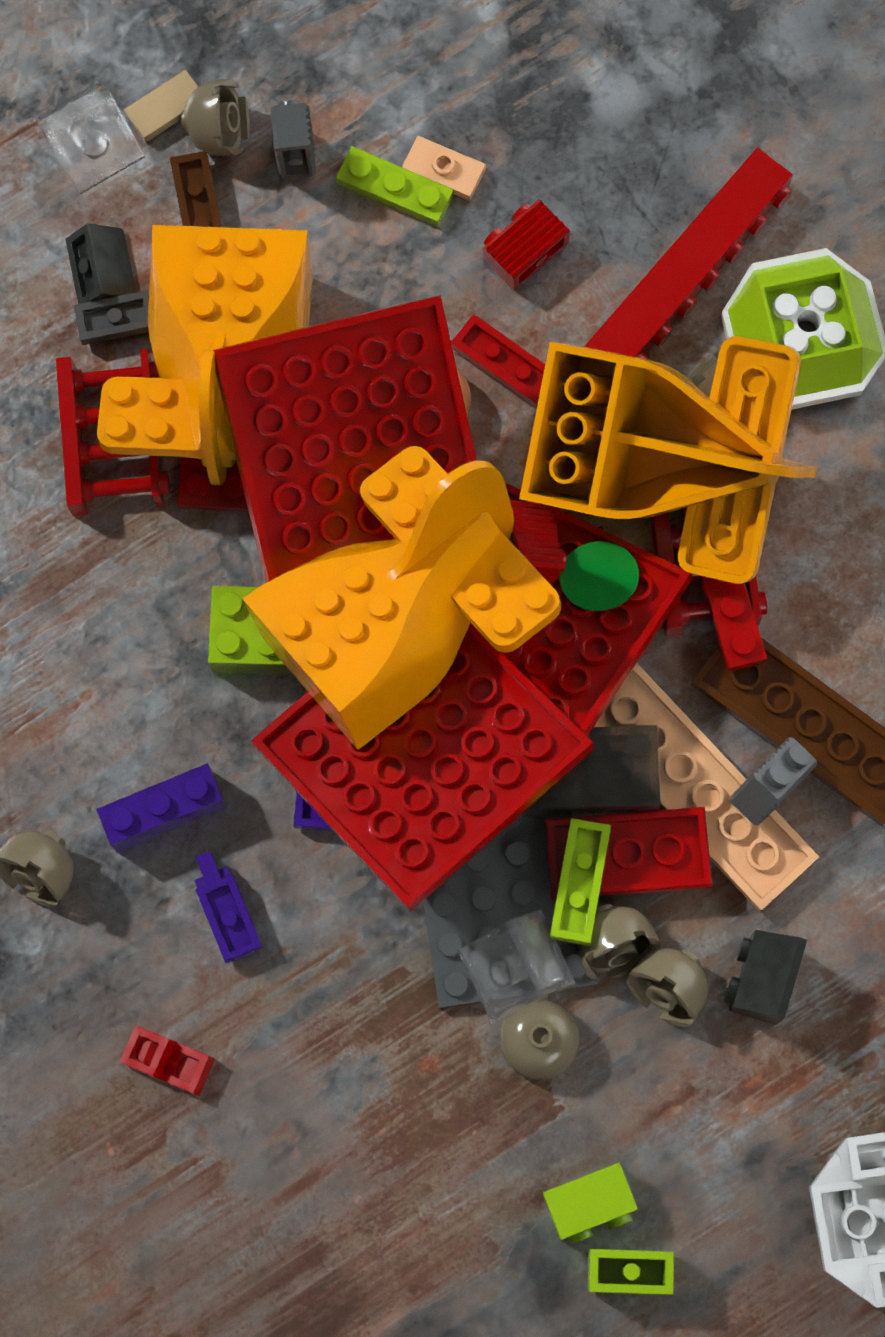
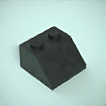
M755 930L751 934L750 939L743 937L737 956V961L743 962L739 978L731 977L725 999L732 1001L729 1011L772 1025H777L784 1020L807 940Z

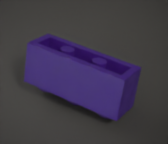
M207 763L96 810L110 846L116 852H120L222 810L227 806L214 773Z

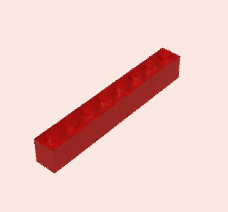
M757 147L584 347L648 360L649 357L646 354L654 345L662 346L673 331V328L670 326L678 317L685 319L697 303L694 298L702 289L709 291L721 275L718 270L727 261L732 264L739 257L745 247L742 244L750 234L755 237L763 229L769 219L766 217L769 211L774 206L780 209L792 193L789 186L793 174Z

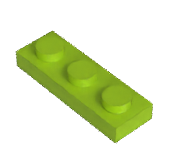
M351 146L336 176V184L436 227H439L454 196V189Z
M571 818L550 939L586 946L591 945L611 825Z

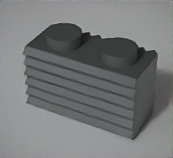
M289 100L271 107L273 143L279 178L314 176L316 174V162L309 106L299 101Z
M788 737L731 795L730 802L753 825L759 826L817 766V760L794 738Z

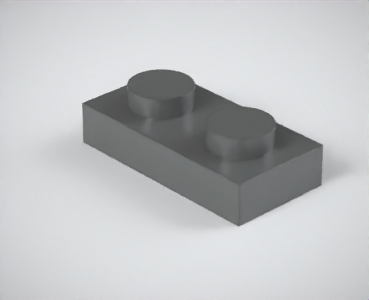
M149 290L74 305L82 345L149 332Z

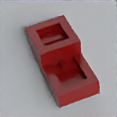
M135 1025L119 1062L199 1096L215 1058Z

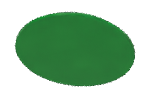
M597 541L584 544L573 550L566 557V567L560 574L559 579L564 595L574 605L589 611H606L622 605L633 595L639 581V569L634 557L625 548L611 542Z

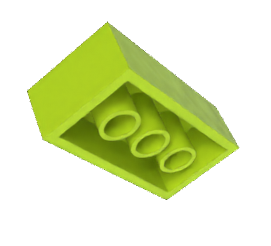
M212 586L208 664L213 673L293 675L264 641L242 599L259 587Z

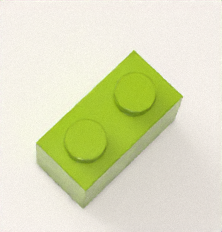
M620 1162L542 1193L559 1239L562 1240L568 1237L571 1244L594 1236L591 1228L607 1222L609 1229L632 1221L630 1212L638 1210Z
M588 1249L587 1291L673 1295V1251Z

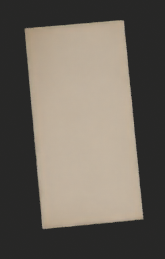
M185 69L126 107L124 113L145 143H147L181 120L186 102L193 90L198 86Z

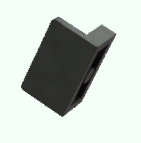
M87 223L65 239L78 304L136 293L123 229Z

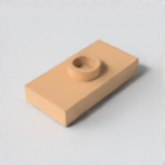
M417 135L402 168L454 189V195L470 201L486 170V164Z

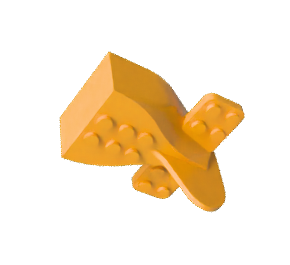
M152 225L148 330L160 378L112 377L103 384L97 436L99 444L105 452L123 455L200 459L203 466L207 467L209 481L212 485L224 484L227 467H233L237 460L216 376L215 351L213 349L309 326L313 277L308 230Z
M739 336L727 338L719 350L710 397H708L687 377L665 364L577 345L550 342L519 499L613 519L654 517L687 507L678 551L680 567L691 574L742 584L751 581L758 572L774 491L779 477L816 478L818 467L783 459L782 454L801 367L799 353L795 348Z
M411 446L404 449L367 477L360 487V494L366 507L395 539L356 543L329 551L263 584L242 598L264 641L357 750L417 705L440 683L451 667L470 623L496 650L506 653L520 647L560 614L561 602L557 591L509 541L514 526L512 506L502 474L494 465L487 461L469 462L447 474L422 447Z

